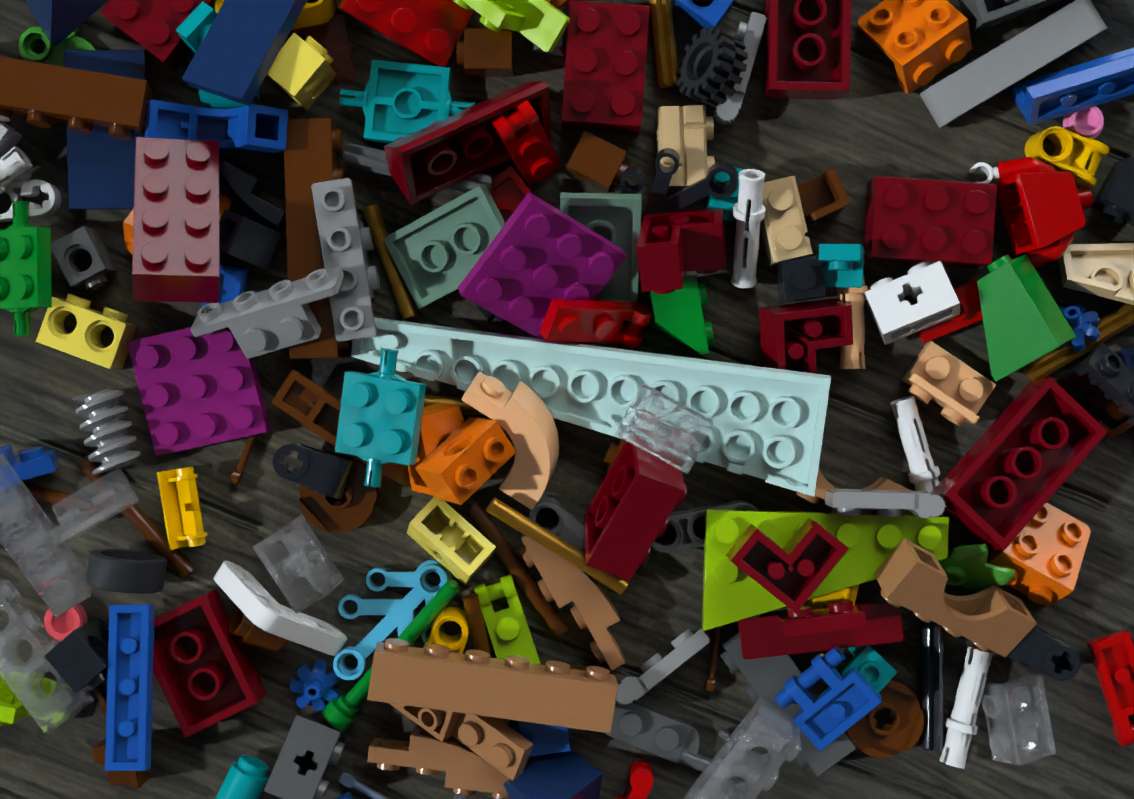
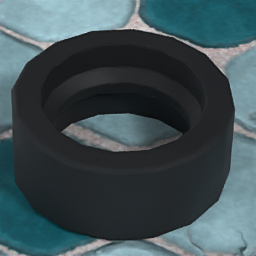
M93 550L89 554L86 583L92 587L113 592L138 594L161 592L164 588L167 559L161 555L136 550Z

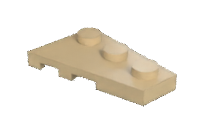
M1134 243L1070 244L1058 259L1063 287L1134 305Z

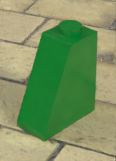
M1026 254L1011 260L1009 255L1003 256L988 265L987 269L990 273L977 281L991 375L995 382L1077 337Z

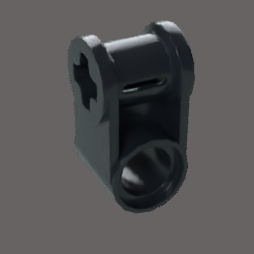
M296 442L283 445L277 449L273 456V467L280 477L336 499H342L355 461L326 450H318ZM297 451V459L302 461L303 465L290 471L288 469L289 462L284 460V456L291 455Z
M1036 625L1007 655L1011 659L1027 667L1031 666L1059 681H1066L1075 677L1081 665L1080 657L1074 649L1047 634L1048 632ZM1054 654L1064 658L1061 664L1051 662Z

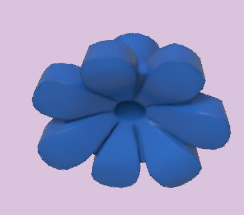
M1083 305L1069 306L1067 308L1059 307L1077 336L1068 341L1071 342L1074 351H1082L1086 348L1085 338L1090 341L1099 339L1100 332L1095 327V325L1100 323L1097 312L1089 311L1086 313ZM1066 342L1065 344H1063V345H1061V346H1059V347L1062 348V347L1066 346L1068 342Z
M317 660L313 669H310L306 663H302L297 667L296 670L299 678L291 679L289 684L291 691L299 693L296 698L297 706L304 708L309 703H312L315 711H321L326 707L325 700L330 702L333 698H339L340 692L333 685L338 683L341 678L336 675L334 670L326 673L327 663L325 661Z

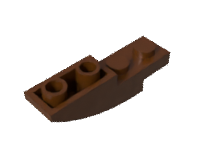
M292 369L271 403L300 421L302 426L336 446L341 399L297 370ZM351 455L352 457L367 465V461L362 460L358 456ZM392 462L383 464V475L407 488L410 486L408 465Z

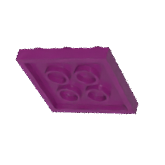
M528 192L458 286V290L464 298L533 336L544 339L540 329L552 299L594 300L628 256L619 246Z
M191 327L127 342L156 456L272 430L254 357L246 358L229 327L197 337L193 336L190 330Z

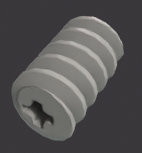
M106 389L72 398L73 401L85 402V404L75 410L76 415L89 417L88 420L79 426L80 431L93 432V435L84 440V445L98 448L88 456V459L92 462H102V465L92 471L93 475L131 466V462L141 456L140 451L127 449L137 438L136 436L123 435V431L133 424L132 421L119 420L118 416L128 410V406L115 405L114 401L124 395V392L121 390Z

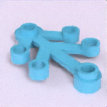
M434 559L421 563L416 571H388L384 567L371 569L366 576V584L373 591H382L387 586L414 588L403 599H361L355 594L346 595L341 599L338 610L340 615L346 619H354L359 615L386 616L355 647L349 646L339 651L333 661L336 675L344 680L358 678L365 670L366 658L375 650L377 642H382L397 626L399 636L414 619V609L424 599L426 606L447 581L453 580L452 573ZM375 572L382 573L385 577L384 585H375L371 579L372 574ZM430 572L438 573L441 579L440 584L436 586L430 585L426 580L427 574ZM345 601H355L358 606L357 612L348 613L344 608ZM434 620L421 634L424 643L428 640L427 629L433 626ZM441 625V630L446 634L445 627ZM348 655L355 656L358 660V666L355 668L347 667L344 661L345 657Z

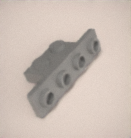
M349 178L314 183L311 188L324 268L328 271L341 267L344 273L339 292L329 296L336 340L343 342L374 337L376 335V327L371 300L375 299L374 290L380 289V280L377 267L370 266L368 251L374 250L370 227H364L363 222L358 218L353 184Z
M341 267L328 271L327 269H318L310 273L306 278L293 282L283 280L267 290L257 293L247 291L228 302L206 304L197 312L190 330L193 336L197 337L229 327L247 359L317 339L322 329L308 303L337 294L344 273Z

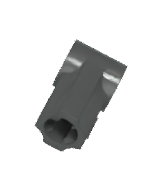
M548 496L541 497L532 510L530 509V520L585 553L584 524L563 508L559 500ZM546 507L552 508L558 513L557 521L549 526L542 525L536 518L538 511Z

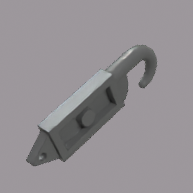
M632 701L633 704H629V706L619 705L618 702L615 703L611 734L605 733L606 735L706 774L718 775L725 773L733 767L737 760L738 746L736 740L724 730H720L718 735L727 744V754L720 760H713L698 754L700 737L697 729L690 723L636 701Z

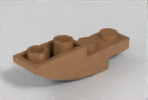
M523 534L521 540L524 545L518 547L529 568L536 565L543 578L537 583L547 602L555 600L558 607L561 608L574 601L576 606L570 610L580 629L588 627L594 641L590 642L589 645L598 662L602 664L607 661L611 670L625 664L624 654L609 629V626L620 621L619 613L596 580Z
M389 703L441 742L452 736L514 781L523 773L534 744L509 727V719Z
M414 727L410 735V741L374 737L369 746L367 762L377 763V768L395 771L399 770L400 766L416 768L417 773L423 775H438L439 771H446L444 787L453 788V792L456 794L472 796L476 795V792L479 791L492 793V797L496 799H510L503 785L510 778L452 736L441 742L423 728Z

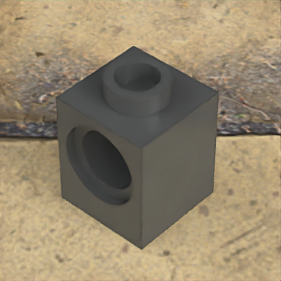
M83 226L51 243V250L70 287L86 288L87 291H93L106 285L109 282L107 277L118 272L95 229ZM89 252L92 256V264L88 270L83 272L79 267V259L82 254Z

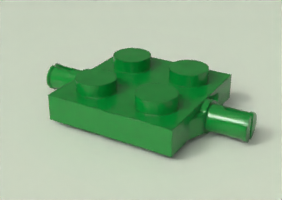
M12 201L13 225L5 230H0V310L14 313L13 335L24 337L31 336L30 313L35 312L39 308H52L51 227L29 225L30 202Z

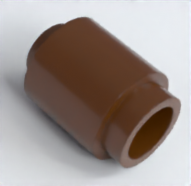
M239 608L236 609L230 620L229 634L235 636L237 642L269 655H274L279 650H283L289 640L266 632L253 624Z

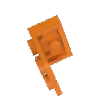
M884 0L858 20L859 29L894 62L898 84L908 95L920 86L930 83L938 73L952 63L959 62L972 50L968 19L947 0Z
M1046 502L1005 550H993L988 554L987 563L1015 570L1014 577L1005 585H1009L1027 595L1035 603L1050 607L1074 591L1091 530L1085 523Z

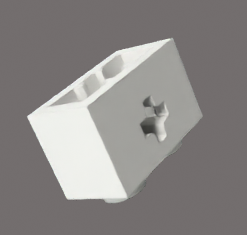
M941 261L930 264V262L917 264L908 270L907 275L895 280L891 277L881 279L871 285V290L865 292L867 305L885 345L960 315V302ZM911 295L913 299H917V304L910 305L907 300L905 301L904 297Z

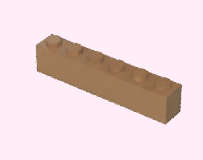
M396 638L386 639L385 643L377 642L373 656L367 700L611 734L618 683L616 676L610 674L608 669L588 666L586 671L570 669L569 664L560 661H547L546 665L530 663V659L518 655H508L506 660L490 658L488 652L481 650H467L466 654L449 652V647L439 644H427L425 648L409 646L408 641Z

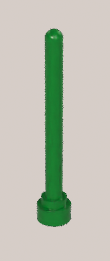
M454 580L447 581L396 639L406 640L409 642V646H411L457 595L460 589L459 584ZM372 667L346 696L341 695L337 699L333 698L322 710L324 718L334 728L344 732L356 720V713L359 711L357 706L368 695Z

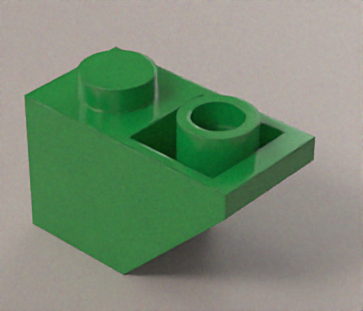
M697 275L684 277L683 289L675 290L669 294H656L653 291H648L650 305L654 312L652 316L653 324L698 356L709 354L708 346L714 345V335L711 322H704L702 307L708 306L705 283H698Z

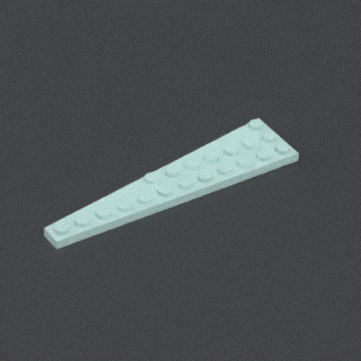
M374 318L376 335L374 337L352 340L351 357L380 365L381 348L399 350L396 363L397 371L410 372L417 377L430 381L437 380L451 384L463 391H467L479 371L486 376L497 378L511 392H514L521 381L541 398L555 419L627 440L635 426L678 442L679 454L688 456V459L700 463L705 461L725 467L730 472L740 475L742 473L764 479L765 482L815 496L831 383L830 375L571 342L545 341V339L382 318Z

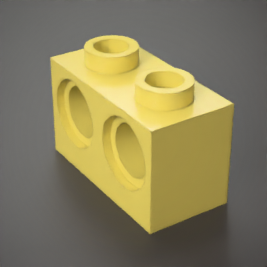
M293 33L281 47L267 73L283 91L307 111L337 76L330 66L334 60L327 54L328 51L311 36H308L304 41L296 33Z
M68 293L66 299L52 297V308L47 309L35 342L108 369L122 370L129 352L127 342L133 340L138 327L126 322L128 315L108 307L104 308L103 313L89 308L90 300ZM73 313L76 317L77 325L75 330L69 334L64 328V320L67 315ZM109 326L113 330L114 340L110 346L105 347L101 342L100 335L103 329Z

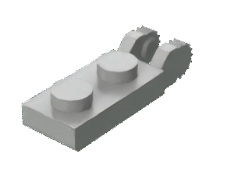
M752 12L747 23L742 21L739 23L735 38L741 40L746 46L744 51L748 53V59L742 63L746 64L747 68L746 72H740L739 77L743 78L740 85L735 83L733 88L736 92L733 96L726 94L727 101L723 104L718 102V106L715 107L714 121H717V124H721V126L731 125L739 114L738 111L741 109L766 23V15Z
M831 488L825 491V504L837 508L838 515L859 516L861 515V508L877 509L878 516L900 517L902 516V509H907L915 516L921 518H930L931 516L934 518L935 516L939 517L940 514L943 515L942 512L945 511L944 508L946 507V501H943V497H940L939 494L928 493L927 491L924 493L923 491Z
M687 629L671 642L675 649L667 656L662 658L659 653L655 654L640 666V669L644 672L643 675L639 678L627 676L621 681V684H618L616 702L623 706L633 704L632 701H637L708 645L710 640L702 629L698 630L695 634L690 629Z

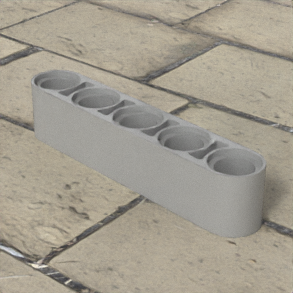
M1075 0L932 85L919 95L937 126L941 128L1107 29V26L1091 0Z

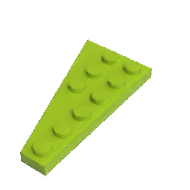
M705 509L702 630L706 631L786 607V605L732 563L726 556L750 524L754 525L783 549L805 521L810 518L849 548L808 598L809 600L875 580V571L903 539L933 553L937 560L948 558L949 517L935 516L932 518L930 516V518H921L915 515L889 517L878 516L877 514L849 516L823 512Z

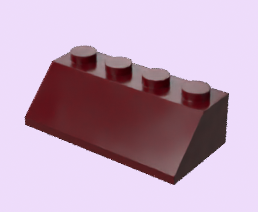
M545 81L526 82L515 88L505 90L495 97L477 105H472L464 111L444 120L436 121L424 129L406 137L398 138L384 146L389 173L410 205L511 159L492 123L502 116L506 119L518 111L516 106L525 100H528L537 113L550 141L549 88Z

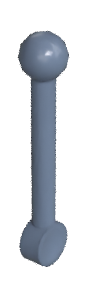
M343 772L339 779V782L344 786L353 787L372 799H389L358 782L348 773Z

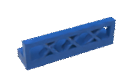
M1134 48L1011 85L1010 94L1029 126L1134 94Z
M155 605L109 606L105 771H146L151 769Z

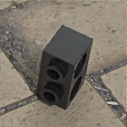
M101 618L91 621L73 630L44 655L45 659L75 693L87 686L95 690L103 682H107L109 627Z

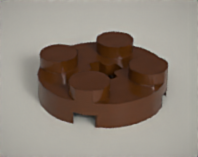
M338 454L355 461L346 485L348 489L345 493L348 498L344 504L340 500L333 503L330 501L329 496L317 493L299 484V506L304 517L314 527L327 532L342 533L358 528L370 518L375 510L379 491L377 487L364 485L366 464L354 457Z
M891 679L879 692L882 696V702L845 731L855 746L871 757L887 759L894 757L893 755L899 754L903 750L908 751L917 743L923 731L924 716L917 697L906 685L895 679ZM883 708H889L888 714L893 717L892 722H884L881 728L877 727V720L873 717L874 713L881 711Z

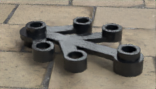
M664 148L660 150L655 159V169L657 171L646 208L641 211V224L644 214L677 212L710 194L721 199L730 197L738 186V172L736 168L726 162L715 163L708 169L705 178L666 198L671 177L678 170L680 157L674 149ZM663 157H670L675 164L671 167H665L661 164L660 160ZM632 166L623 171L620 179L621 194H636L643 189L645 174L640 168ZM719 172H725L730 178L725 182H720L715 178V175ZM630 175L636 176L640 183L630 185L626 181V177Z

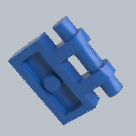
M834 646L825 655L823 653L818 654L811 660L812 666L798 677L793 675L784 683L785 688L775 695L777 703L784 709L793 701L799 704L802 709L794 715L793 722L820 751L882 702V696L855 667L843 676L839 674L835 667L846 658L837 646ZM822 678L830 687L814 698L808 689Z

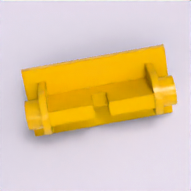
M194 467L157 472L169 550L205 545L207 532H204L195 479L198 478V474L194 473Z

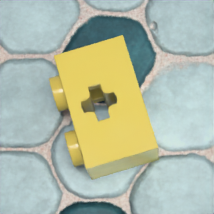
M435 497L409 523L407 534L464 585L487 562L496 549L495 545L443 500L435 499Z

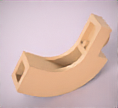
M479 371L461 400L490 419L497 421L510 436L516 450L515 460L501 483L499 490L532 510L544 493L557 465L559 437L554 419L541 398L523 382L520 381L514 392H511L497 378L486 376Z

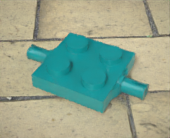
M381 60L371 61L370 79L364 92L341 89L340 95L342 97L339 99L340 106L363 107L366 118L364 129L365 141L392 143L398 138L406 137L430 126L436 121L444 120L475 105V102L452 101L449 91L451 69L449 67Z
M381 348L379 372L366 374L347 371L344 375L335 452L355 455L367 461L365 486L381 487L383 464L392 462L408 466L416 464L426 384L407 381L395 374L397 355L399 353V350Z

